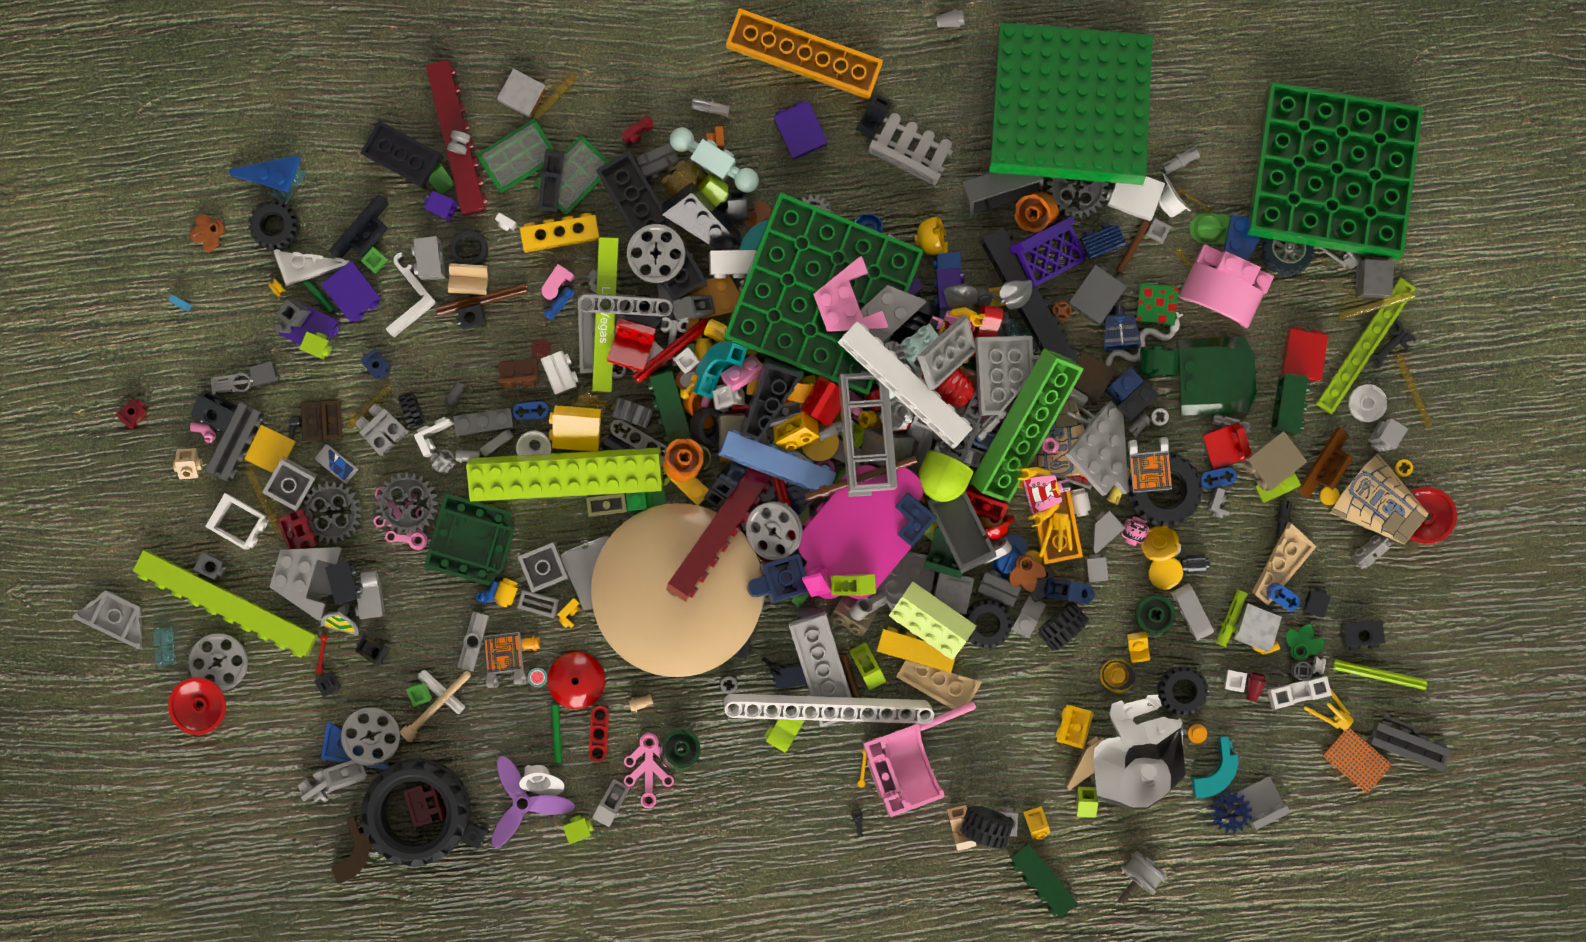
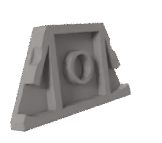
M887 285L860 311L863 318L883 311L889 328L869 330V333L884 342L918 311L926 301Z
M107 590L72 617L137 649L142 648V607Z

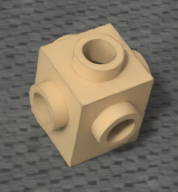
M196 448L177 449L173 467L174 471L178 473L179 479L199 478V472L203 469L202 459H199Z

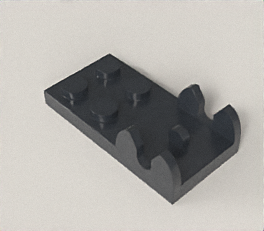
M378 121L360 154L424 190H426V183L439 160L444 158L439 152L381 121Z

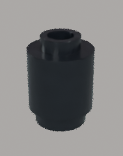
M1205 554L1181 557L1183 573L1201 574L1206 573V569L1210 568L1209 558H1205Z

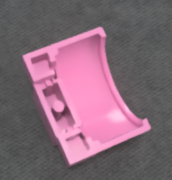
M1204 244L1198 253L1179 298L1214 310L1247 329L1274 276L1261 271V267L1227 251L1220 252Z
M919 724L862 743L868 757L867 763L879 797L883 799L889 817L928 804L945 796L929 764L922 743Z

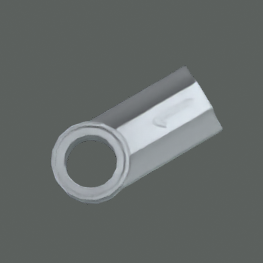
M877 589L876 594L858 599L850 607L849 613L851 617L858 621L862 620L868 614L887 603V596L883 591Z

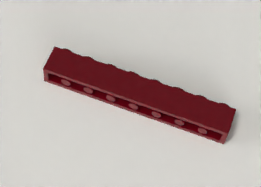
M448 60L428 64L426 69L461 212L465 216L485 211V205H488L486 194H482L481 186L484 185L481 175H477L476 168H479L477 157H473L472 150L475 149L472 138L466 144L467 151L465 155L447 150L448 144L452 140V130L466 134L467 131H470L468 120H464L463 113L466 112L463 101L460 102L458 94H461L459 83H455L453 77L456 76L454 64L451 65Z
M752 468L746 471L734 491L727 498L668 582L666 588L668 591L685 602L689 597L693 598L698 591L697 585L700 582L704 583L709 575L707 571L710 567L714 568L720 559L718 557L720 552L727 550L730 545L728 541L732 536H737L741 529L739 527L741 522L748 520L751 514L749 511L753 506L755 508L758 506L762 499L760 497L762 492H767L771 487L772 483L770 480L772 476Z

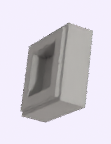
M1154 218L1145 236L1163 244L1172 226Z

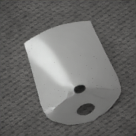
M609 536L589 541L561 554L562 562L584 611L593 609L591 599L593 570L601 549Z

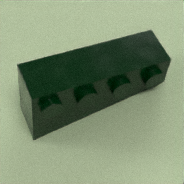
M672 366L658 368L649 375L650 380H647L649 390L654 391L656 397L652 400L655 410L659 409L661 414L658 417L660 427H664L666 434L663 435L665 444L668 446L676 439L692 440L678 387L673 376Z

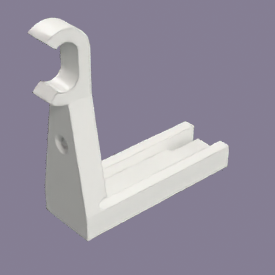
M402 252L395 255L394 264L422 299L386 328L393 337H396L436 304V301L411 272L414 266L408 265L406 268H403L399 264V259L403 258L404 255Z

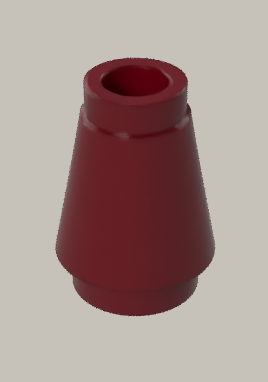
M1251 672L1250 676H1248L1247 700L1258 702V698L1267 682L1265 675Z

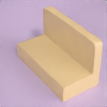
M449 264L448 293L487 294L489 281L487 266Z

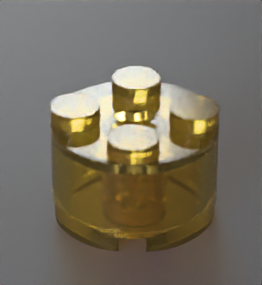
M682 160L675 166L676 171L672 175L669 173L665 176L662 183L664 184L663 187L673 196L691 182L698 188L702 182L701 179H705L706 175L691 160Z

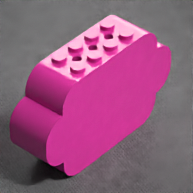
M874 464L862 465L856 468V476L880 467ZM909 466L896 470L898 487L895 490L872 491L870 496L848 497L847 488L830 493L828 502H822L815 510L818 514L815 517L811 516L803 525L805 529L803 530L798 550L807 561L804 567L805 573L810 568L821 566V569L826 568L830 585L831 576L875 574L877 589L911 548L908 543L897 535L909 519L896 509L895 506L909 492L926 507L920 501L924 492L919 474ZM846 474L840 481L847 479ZM887 474L858 483L857 485L887 483ZM831 591L829 593L821 594L818 596L825 599H832L840 595H832ZM871 594L850 597L855 599H863L869 597Z

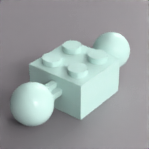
M684 127L677 128L671 133L670 144L672 148L678 152L690 151L693 153L690 159L691 164L707 174L712 173L723 182L730 176L734 179L736 187L742 192H752L757 188L759 184L758 174L750 168L740 170L735 167L734 154L724 149V151L718 149V145L710 139L707 141L702 139L700 143L695 142L692 132Z

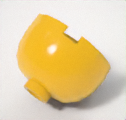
M935 216L924 220L918 227V235L915 236L917 247L921 246V249L929 255L947 253L948 242H944L946 232L941 219Z

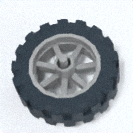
M1265 238L1261 247V256L1265 260V265L1269 266L1272 272H1277L1280 276L1287 275L1290 277L1293 274H1300L1308 267L1314 255V246L1298 244L1301 250H1297L1294 247L1298 243L1285 241V245H1283L1278 240ZM1274 245H1277L1282 250L1275 251ZM1281 254L1283 259L1279 258L1277 255ZM1293 254L1301 255V257L1296 260ZM1290 257L1292 262H1287L1285 260L1286 258Z

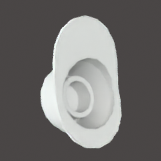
M1163 174L1167 185L1159 199L1161 208L1170 217H1174L1186 209L1191 212V209L1179 197L1168 177Z
M527 765L524 777L519 782L523 790L539 795L556 796L564 790L562 780L552 776L543 765Z

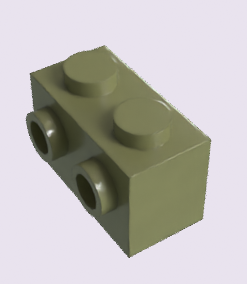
M626 493L599 494L586 498L588 517L628 512Z

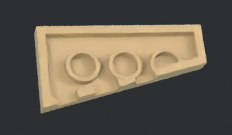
M1287 523L1252 591L1266 605H1269L1272 601L1267 596L1268 586L1272 583L1284 586L1317 547L1292 523Z
M907 660L904 661L896 676L953 710L970 703L982 683L978 680Z

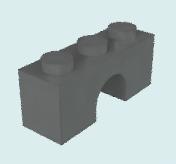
M508 408L453 416L456 436L515 429L513 409Z

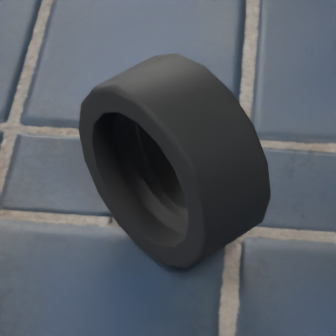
M465 230L454 236L450 250L452 257L458 264L480 265L487 256L488 246L481 234L472 230ZM474 238L479 242L481 247L480 253L475 259L465 260L459 255L458 245L463 239Z
M703 407L698 409L693 414L690 422V431L694 440L711 445L719 443V413L723 412L714 408ZM711 415L714 422L713 430L706 437L703 425L705 419Z

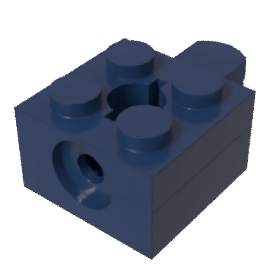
M800 554L762 564L760 566L762 576L750 580L747 585L749 595L760 597L768 594L771 604L809 593L802 580L806 573Z

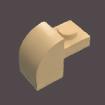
M966 805L947 809L957 850L976 846V842L968 839L960 832L967 811Z

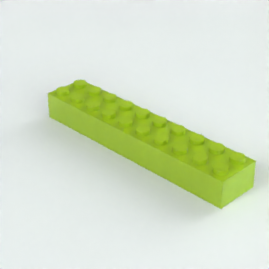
M661 448L469 458L466 464L470 502L662 491Z

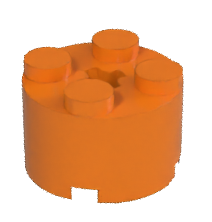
M1046 191L1032 192L1022 197L1016 204L1015 220L1019 227L1025 231L1040 232L1051 226L1059 215L1055 199Z
M676 439L671 442L663 457L662 466L665 473L671 479L680 483H685L695 478L703 464L702 448L691 439Z

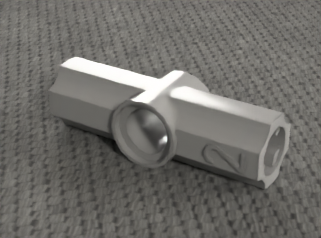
M473 611L467 634L464 638L458 668L474 671L480 647L483 644V636L489 615ZM471 636H475L478 639V644L475 647L470 646L468 642Z

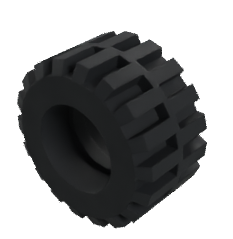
M271 200V202L265 201L263 202L264 205L261 206L259 204L256 206L258 209L251 212L253 214L252 218L249 217L250 225L248 227L252 238L259 245L272 251L276 249L281 251L282 248H289V244L293 245L295 237L298 238L299 236L298 230H300V225H298L300 221L296 216L297 214L289 206L275 200ZM271 216H281L284 219V229L277 236H268L265 232L266 221Z
M981 600L975 602L968 608L964 617L975 624L979 615L991 613L998 620V628L995 633L989 636L980 634L975 628L968 640L978 647L987 649L1001 645L1007 640L1009 632H1011L1012 621L1010 620L1009 612H1007L1004 606L995 601Z
M1070 602L1049 618L1040 627L1037 634L1052 651H1055L1073 639L1088 624L1089 618L1075 602Z
M1184 666L1174 667L1162 675V679L1158 683L1159 689H1157V693L1160 696L1158 698L1163 703L1162 705L1172 713L1178 715L1194 714L1207 701L1206 696L1209 694L1207 692L1208 684H1206V679L1199 671ZM1181 679H1186L1193 685V695L1186 702L1177 701L1172 693L1174 684Z
M970 806L967 808L960 832L968 839L983 846L1004 848L1007 845L1014 823L1007 816L995 810L981 806Z

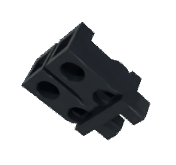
M730 460L703 498L717 508H720L734 491L749 467Z

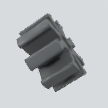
M617 398L611 416L647 429L653 410Z

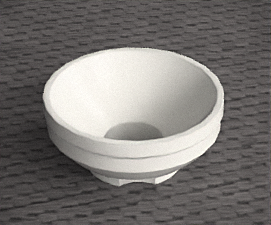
M528 431L519 438L516 452L518 456L551 454V443L549 438L542 432ZM530 441H539L541 444L540 448L532 449L529 445Z

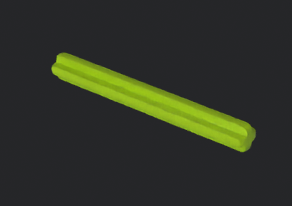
M1334 660L1333 663L1334 670L1422 690L1427 688L1428 681L1425 679L1341 660Z

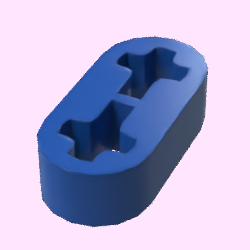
M544 402L519 403L514 406L512 413L519 421L538 420L548 416L549 407ZM539 405H542L546 412L539 416L537 412L532 413V409H538ZM523 407L524 410H530V413H524L523 417H520L519 414H516V411Z
M1222 468L1205 472L1201 475V486L1211 489L1230 485L1236 481V471L1232 468ZM1225 471H1228L1229 474L1232 473L1229 482L1227 479L1220 480V476L1226 474ZM1209 475L1210 478L1216 477L1217 481H1212L1209 486L1208 483L1204 482V479Z
M1272 583L1268 586L1267 596L1289 611H1294L1299 607L1300 598L1278 583ZM1275 590H1277L1278 592H1280L1281 595H1280V596L1276 595V594L1274 593ZM1287 597L1292 600L1291 604L1286 601Z

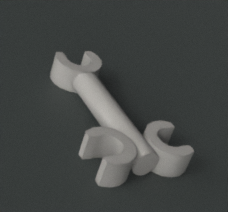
M661 316L663 321H668V324L660 326V329L662 331H669V346L676 340L677 329L681 333L687 331V328H682L680 325L683 322L688 323L689 320L670 319L668 316ZM675 356L671 358L672 365L676 366V362L673 360Z

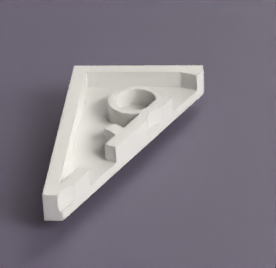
M277 249L274 250V255L286 286L339 270L349 263V260L346 261L341 258L331 259L320 255H303L299 252L288 253Z

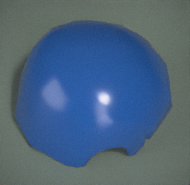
M862 213L854 221L880 233L883 232V223L874 214Z

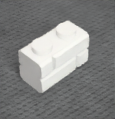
M559 351L541 359L556 396L577 388L576 383L579 380L575 371L571 372L569 365L572 362L568 353L564 355L563 351Z

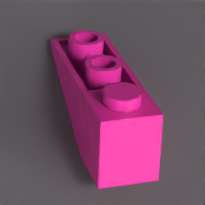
M821 566L810 568L802 577L811 597L831 592L826 568L821 569Z

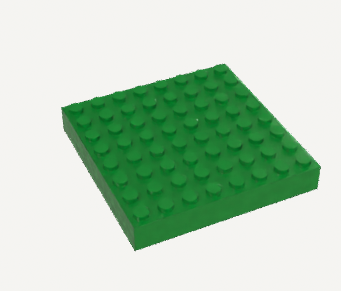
M1000 22L997 41L989 172L1143 185L1147 171L1153 35Z
M1271 82L1266 94L1247 235L1399 260L1404 255L1423 107ZM1333 230L1337 231L1338 236L1333 233Z
M780 192L773 205L722 339L734 342L749 350L802 369L818 377L821 376L835 384H838L840 374H855L868 371L838 343L848 331H827L814 293L861 256L868 274L849 281L860 309L887 285L908 293L924 250ZM891 335L883 342L884 347L885 343L889 342ZM874 379L848 381V388L863 395H868Z

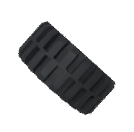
M1169 453L1170 472L1179 478L1183 489L1180 500L1174 506L1169 508L1156 506L1149 499L1147 492L1133 493L1132 477L1128 480L1129 492L1127 497L1130 499L1129 504L1136 511L1135 514L1143 518L1147 523L1154 524L1155 526L1179 524L1189 519L1201 503V494H1203L1201 476H1198V470L1190 464L1191 462L1188 459H1184L1178 454Z

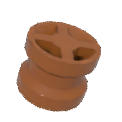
M1063 301L1056 303L1051 310V314L1055 313L1059 322L1067 320L1072 312L1070 305Z

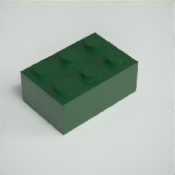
M1285 373L1278 377L1270 433L1284 431L1287 435L1295 436L1304 430L1305 420H1302V417L1308 405V401H1305L1306 393H1309L1310 390L1308 376Z

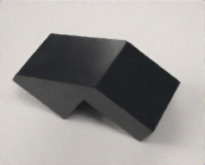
M875 94L855 130L872 139L892 103Z

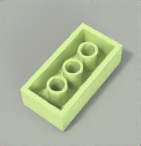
M914 582L911 583L889 615L897 623L909 629L910 632L916 634L926 641L927 644L933 646L944 656L952 660L976 628L975 624Z

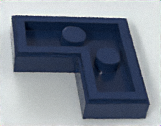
M909 492L895 506L896 509L909 519L897 535L913 547L937 519V516Z

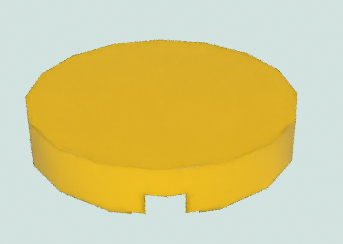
M818 423L819 429L827 426L825 424ZM837 434L822 441L818 437L810 443L801 446L807 458L815 462H824L836 454L839 447V439Z
M1154 526L1149 529L1145 541L1141 543V549L1150 560L1156 562L1166 561L1177 553L1179 537L1176 531L1167 526Z

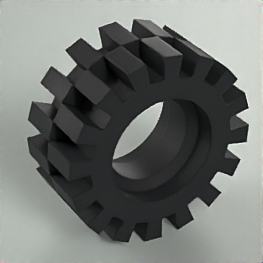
M410 391L398 396L401 411L410 429L425 423L423 412L414 392Z

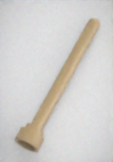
M465 671L412 725L405 726L400 731V734L407 741L411 742L416 737L417 730L470 678V672Z

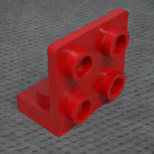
M619 318L616 325V335L608 354L607 362L643 372L655 340L656 329Z
M819 376L800 410L830 427L841 409L839 387Z
M1239 422L1203 434V440L1214 470L1242 461L1252 454L1245 429Z

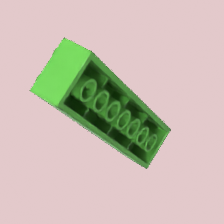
M1043 349L970 481L975 488L983 494L1010 502L1022 481L1018 480V478L1022 477V471H1017V469H1027L1031 465L1084 368L1070 358L1048 349Z

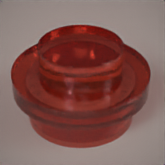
M538 339L532 344L531 350L537 358H544L549 355L551 347L546 340Z

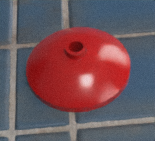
M1422 487L1411 491L1412 495L1427 511L1431 520H1424L1410 539L1421 544H1435L1446 539L1454 530L1457 522V510L1453 500L1442 490L1433 487Z
M569 652L562 655L552 664L548 673V688L552 697L560 705L569 709H583L591 706L600 698L605 687V673L601 664L593 656L584 652ZM574 677H577L579 679V683L577 685L572 683V679Z
M192 677L180 682L172 690L168 700V711L173 723L180 730L192 735H203L216 729L223 721L226 713V699L222 690L213 681L202 677ZM198 701L203 702V707L198 706Z

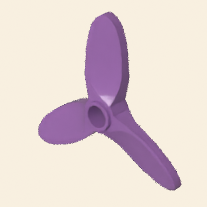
M506 756L498 758L497 770L505 790L513 799V806L503 815L492 836L493 847L502 846L512 837L519 827L524 814L528 811L556 815L569 813L575 808V804L571 800L553 795L530 796L526 793V790L520 787L519 782L522 776L514 763ZM520 798H525L528 801L526 808H521L518 805Z

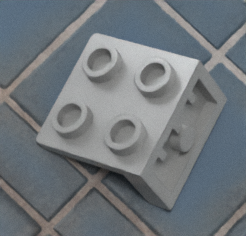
M1266 777L1236 792V796L1252 828L1255 830L1291 813L1288 806L1283 803L1270 777Z

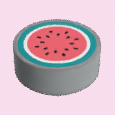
M534 668L528 674V681L534 687H541L547 682L548 675L542 668Z

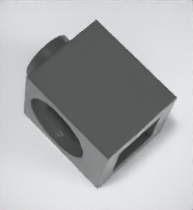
M273 361L249 367L250 373H248L250 383H254L256 387L280 381L275 362Z
M202 552L193 570L218 580L219 577H223L227 567H225V561ZM211 561L216 565V569L213 572L208 570V564Z

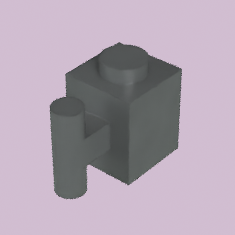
M286 299L277 313V316L283 321L280 325L275 326V331L291 333V326L301 327L311 311L297 300Z

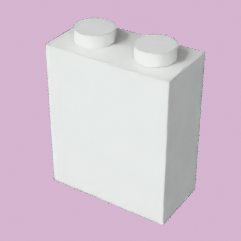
M1147 176L1143 185L1115 183L1113 190L1109 189L1106 200H1108L1107 206L1150 222L1165 183Z

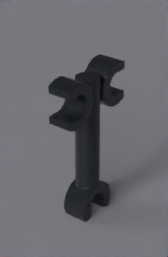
M1396 321L1394 323L1398 327L1397 332H1394L1391 328L1388 330V333L1395 337L1377 355H1372L1369 358L1368 362L1372 361V359L1378 361V364L1374 367L1375 369L1382 366L1383 359L1400 342L1404 349H1408L1409 346L1406 344V339H1410L1412 342L1416 341L1413 335H1408L1403 330L1400 322Z

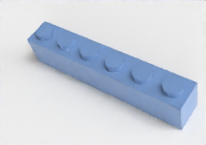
M736 430L725 433L718 455L809 491L817 490L823 485L829 486L833 484L836 472H833L829 466L821 465L820 467L815 465L811 459L803 458L802 460L797 458L793 452L785 451L784 453L779 451L775 445L768 444L766 446L761 444V441L743 437L741 432Z

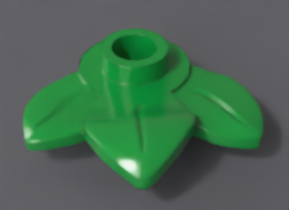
M1311 624L1302 626L1298 632L1289 629L1286 635V642L1291 647V656L1297 661H1303L1309 655L1318 654L1325 642L1323 639L1314 638ZM1298 648L1303 649V653L1301 655L1297 654Z

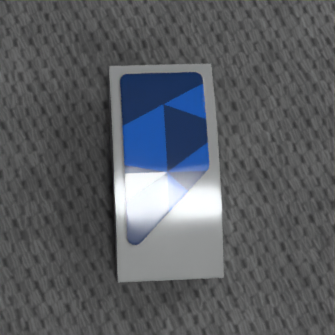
M328 444L315 457L316 461L345 484L358 471V468Z

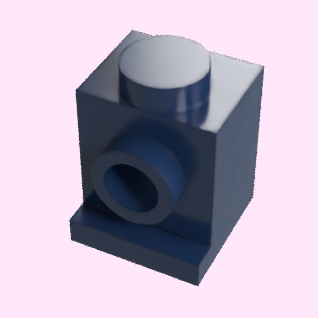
M375 348L360 360L375 379L385 378L390 373L388 370L392 368ZM379 362V367L375 369L373 363Z

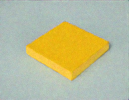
M260 425L244 459L273 473L283 456L287 459L289 458L296 441Z

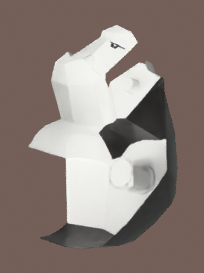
M1148 695L1146 699L1126 704L1123 701H1119L1111 705L1110 719L1119 737L1108 738L1100 742L1094 750L1095 780L1099 800L1130 809L1146 810L1163 799L1186 775L1181 736V719L1175 720L1162 717L1138 725L1133 722L1134 717L1151 712L1162 706L1158 695Z

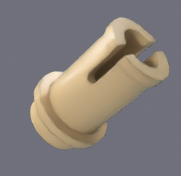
M651 694L636 699L632 698V700L628 701L631 712H638L637 710L654 706Z

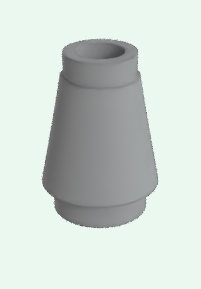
M954 9L936 16L938 27H961V25H965L963 10Z

